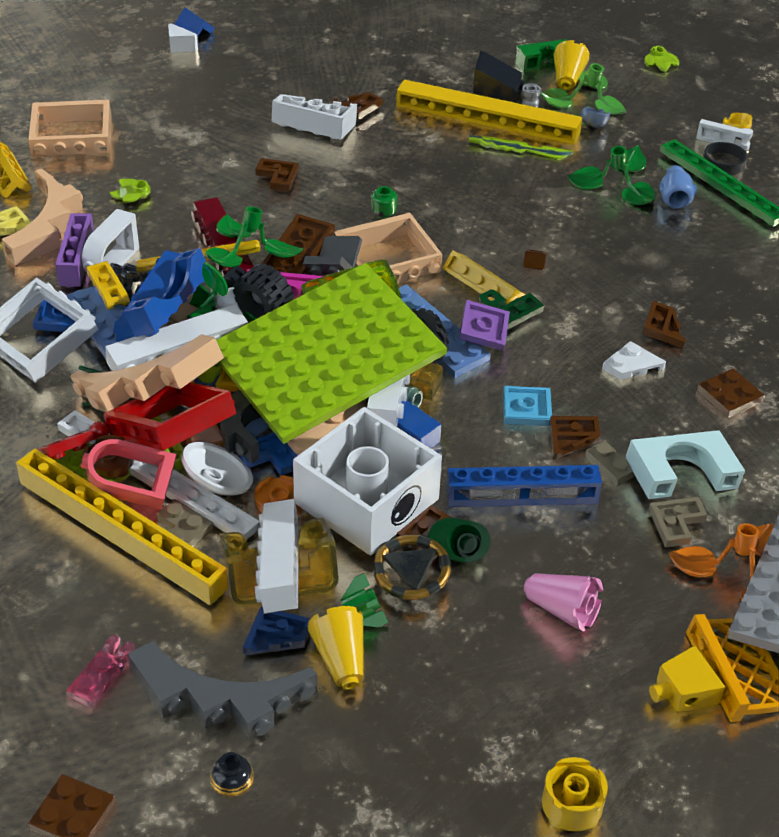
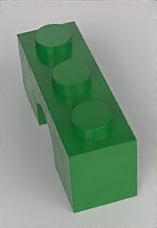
M562 39L518 45L516 63L523 72L540 70V63L543 61L551 62L555 65L554 51L557 45L568 40Z

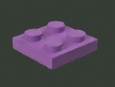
M466 300L459 339L503 351L510 312Z

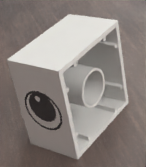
M363 407L293 459L295 504L371 556L402 528L439 499L442 455Z

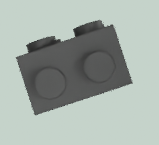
M327 236L324 239L320 255L305 256L303 264L316 276H341L355 268L362 239L359 236Z

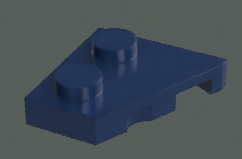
M261 606L242 647L243 654L252 655L304 648L310 636L307 625L311 618L282 611L264 613Z

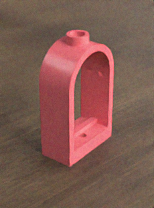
M108 439L95 445L89 454L84 453L81 468L87 469L88 482L112 497L162 510L176 454L123 440ZM116 455L156 465L158 470L152 491L106 480L96 473L93 466L102 457Z

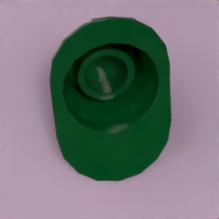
M443 518L435 522L428 533V538L433 539L446 550L450 560L459 562H476L482 559L487 554L491 545V537L488 530L482 524L473 521Z

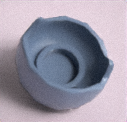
M585 107L581 111V117L585 125L597 129L607 124L611 112L608 111L605 114L604 109L597 111L593 108Z

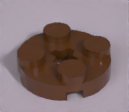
M117 435L98 437L95 439L96 443L90 447L89 443L85 446L82 456H84V453L89 454L95 445L104 440L118 439L124 441V438ZM112 455L111 458H106L107 456L100 458L93 467L102 478L125 477L129 474V469L132 467L134 460Z

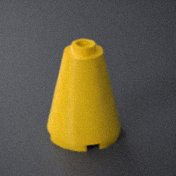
M568 40L557 45L554 51L557 85L560 89H573L585 69L590 54L584 44L580 43L579 45L574 43L573 40Z
M339 606L326 609L327 615L320 618L317 613L308 621L307 627L336 686L342 687L344 690L356 688L359 682L363 680L362 612L358 613L356 607Z

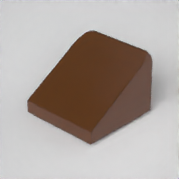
M526 250L523 266L543 270L547 259V252Z

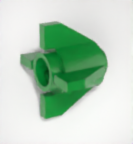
M362 573L353 578L340 599L341 606L356 607L358 613L361 611L363 626L380 627L388 623V620L383 610L375 611L381 608L373 589H364L370 586V583L365 573Z

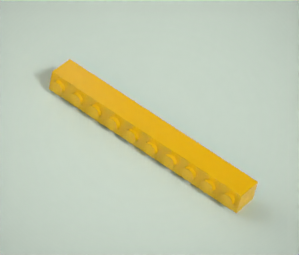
M403 80L397 89V107L575 145L581 131L582 117L409 80Z
M34 448L16 462L20 484L205 603L211 605L228 590L227 568L39 450Z

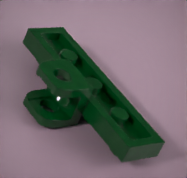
M492 289L479 296L481 304L510 312L507 330L543 312L544 305L531 293L506 304V299L500 293ZM488 297H492V298H494V300L491 301V300H488L487 298H488Z

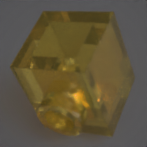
M429 363L413 372L410 386L417 387L422 392L424 399L432 401L442 384L443 366Z

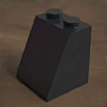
M480 51L474 71L473 94L517 103V100L521 101L522 89L525 80H522V72L492 55Z

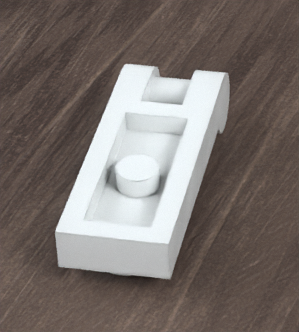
M701 119L696 139L711 143L729 142L742 147L744 150H749V139L752 138L753 130L749 128L741 129Z

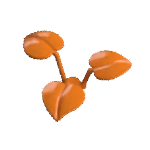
M747 523L740 524L737 527L735 539H729V544L717 559H715L714 554L710 550L700 546H689L676 551H670V557L673 563L684 573L694 577H709L716 573L715 565H719L731 548L734 547L739 555H749L751 581L755 571V555L761 557L774 526L773 523L756 527ZM747 588L742 591L741 600L743 599Z

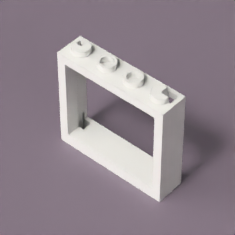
M35 278L0 307V336L43 300L76 322L31 360L0 338V357L35 383L99 330L94 322L96 318L90 313L89 309H82L75 300L70 301L62 291L59 290L57 292L50 283L45 284L38 278Z

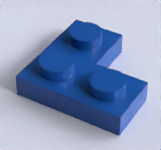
M274 432L256 439L259 444V460L250 463L237 452L248 468L270 460L281 476L293 472V459L298 456L289 444H283Z

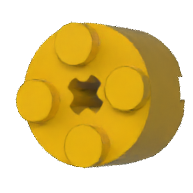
M568 757L556 762V766L548 771L543 790L542 807L554 828L568 831H583L594 828L598 824L606 800L608 783L604 773L600 769L597 770L591 766L590 761L578 757Z

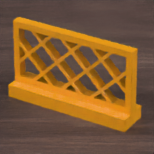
M705 614L694 615L686 634L692 646L698 648L725 686L720 703L729 721L739 722L744 715L779 712V702L768 696L770 691L779 695V671L768 650L743 643L744 645L741 649L726 641L734 618L707 620ZM712 629H717L725 633L726 636L723 639L715 635ZM746 646L757 651L760 659L744 651ZM722 648L737 656L736 660L734 661L727 657ZM742 658L755 666L754 670L752 671L739 664V659ZM758 668L769 673L772 681L757 674ZM734 670L749 678L747 684L737 678ZM753 680L767 688L766 693L764 694L750 686L751 681ZM745 693L760 700L761 703L750 705Z

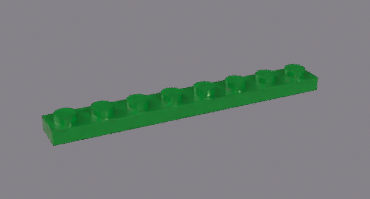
M676 139L661 145L660 152L763 219L766 223L773 227L779 224V206Z

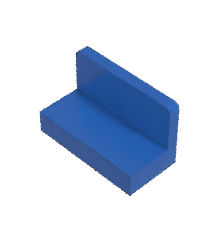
M187 8L183 9L174 23L176 26L197 34V37L203 28L211 34L215 29Z

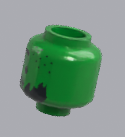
M381 186L373 191L371 195L372 212L381 218L393 215L397 210V193L388 186Z

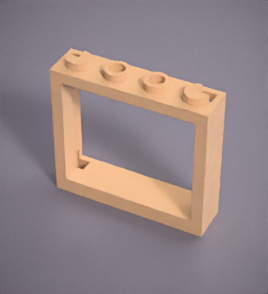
M110 100L32 103L28 139L31 157L110 153ZM103 120L102 134L37 137L39 123Z
M411 213L334 231V236H359L362 239L361 247L403 236L409 237L423 257L373 269L387 285L442 272L443 254ZM358 259L355 268L362 265Z

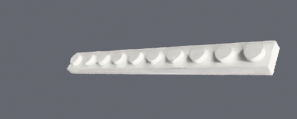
M74 410L58 422L57 425L59 431L67 436H71L82 431H88L95 422ZM93 440V441H90V442H88V443H90V444L92 445V444H94V443H96V442H95V440ZM134 460L130 473L140 481L153 487L158 466ZM173 469L166 497L171 500L176 499L212 521L215 527L241 543H244L260 528L259 520L214 493L202 488Z

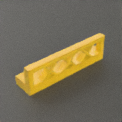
M0 141V175L1 171H3V175L0 177L1 195L7 198L16 187L28 193L32 188L31 183L10 148Z
M452 250L442 269L480 294L491 289L497 291L506 299V304L514 301L515 298L526 295L470 258Z

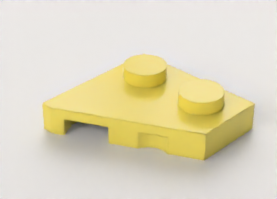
M17 206L0 212V236L12 235L31 223Z

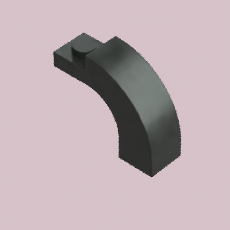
M238 390L231 395L235 401L236 414L220 422L223 446L228 453L237 450L240 456H244L250 463L259 460V444L245 426L261 416L243 393Z

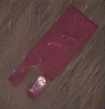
M114 634L111 635L104 643L103 649L99 650L66 690L67 697L92 708L125 668V663L129 660L128 653L135 649L134 643L130 641L124 643V646L119 649L117 657H115L113 653L119 647L121 638Z

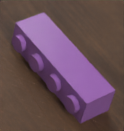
M70 214L55 264L59 286H81L85 272L82 266V251L86 240L94 232L92 214Z

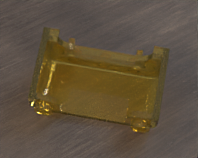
M324 518L308 520L301 525L299 530L298 597L329 592L336 587L339 579L335 539ZM239 532L220 534L221 548L225 567L227 568V578L232 599L239 605L258 604L255 596V586H258L256 581L258 548L248 549L246 537Z

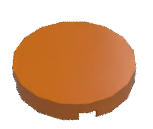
M280 475V478L273 479L272 476L259 482L254 491L256 508L263 514L264 503L294 499V478ZM296 504L297 512L300 511L301 507Z

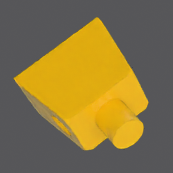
M693 646L660 666L656 680L657 684L650 686L649 692L654 702L657 703L668 699L675 711L683 712L720 704L725 686L698 648Z

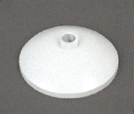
M193 442L188 444L182 452L181 460L188 475L198 485L210 492L227 496L240 495L247 492L253 483L252 473L246 464L234 453H228L223 447L207 442Z

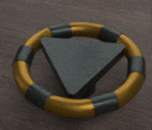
M404 535L393 538L379 549L373 562L374 578L378 585L391 596L403 600H418L432 596L444 587L451 572L450 557L446 550L433 539L422 535ZM410 544L428 548L391 553L400 546ZM435 555H437L441 567L440 575L434 582L419 589ZM384 560L402 578L403 583L412 590L395 586L386 579L383 567Z

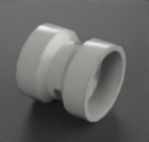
M525 84L522 89L524 96L521 99V104L538 108L540 101L538 96L540 95L541 87L537 84Z

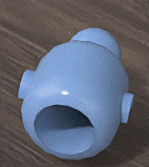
M677 165L671 166L661 183H659L664 203L673 209L687 207L697 192V185L693 184L690 175Z

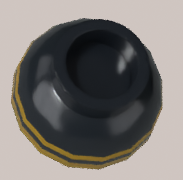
M234 752L222 755L213 764L210 772L212 786L215 790L225 795H236L246 791L254 778L253 768L249 761Z

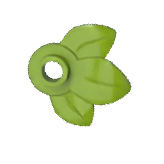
M662 46L652 47L650 53L644 59L646 66L656 65L664 73L667 72L670 65L679 66L678 58L668 53Z
M119 179L121 188L110 192V195L115 199L130 203L139 198L146 197L151 192V188L145 180Z

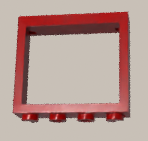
M189 382L181 389L166 385L145 401L135 398L103 415L109 427L110 435H117L123 437L126 441L164 451L235 415L236 410L234 407L235 401L232 399L229 390ZM179 405L191 407L162 423L151 420Z

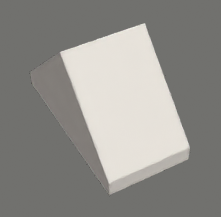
M168 24L171 53L194 52L198 50L197 34L174 24Z

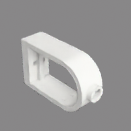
M116 209L88 237L82 251V266L86 272L87 266L108 261L109 264L124 265L139 250L136 215ZM116 238V245L104 256L107 247Z

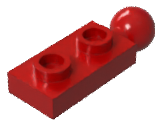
M98 421L93 423L88 431L79 432L37 449L53 460L66 456L64 451L73 449V452L82 450L88 442L98 437L109 435V427L104 422Z

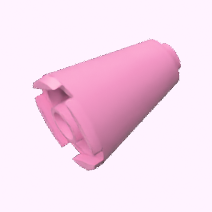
M535 573L525 581L524 592L527 599L577 630L586 631L584 627H591L599 613L602 600L597 599L598 591L603 592V585L601 580L596 577Z

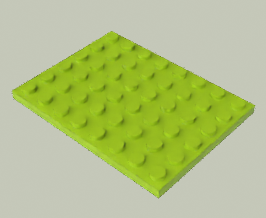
M367 263L344 273L216 340L224 357L218 364L283 444L447 354V347Z

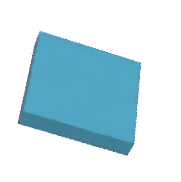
M504 386V424L550 426L549 420L550 416H552L550 388Z

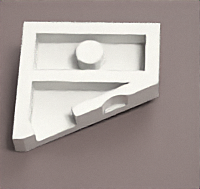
M630 341L604 361L602 369L623 380L634 375L647 374V369L657 367L659 371L663 370L666 361Z

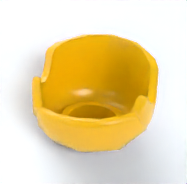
M731 113L728 120L724 117L722 124L741 129H751L752 115L748 113Z

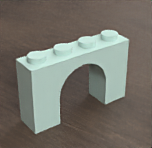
M720 430L633 439L630 441L625 456L648 499L672 496L678 478L669 465L668 460H686L697 465L704 471L716 491L738 489L745 473L744 468Z

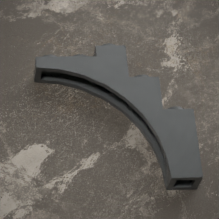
M154 641L128 653L130 671L162 718L178 713L185 706L189 705L205 729L215 724H220L232 716L249 740L258 735L266 734L274 727L275 714L285 712L293 704L309 699L317 692V674L312 667L269 681L234 682L203 676L182 667L168 657Z

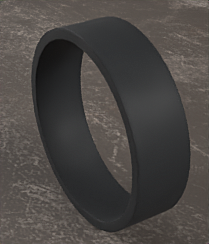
M715 142L705 148L703 158L729 175H735L744 170L747 153L736 144ZM727 153L736 156L741 162L723 164L712 160L708 155Z

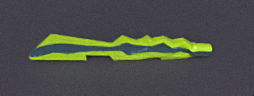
M470 135L469 143L496 150L515 151L517 153L527 151L556 160L573 155L571 150L542 146V148L529 146L526 142L501 140L485 136Z

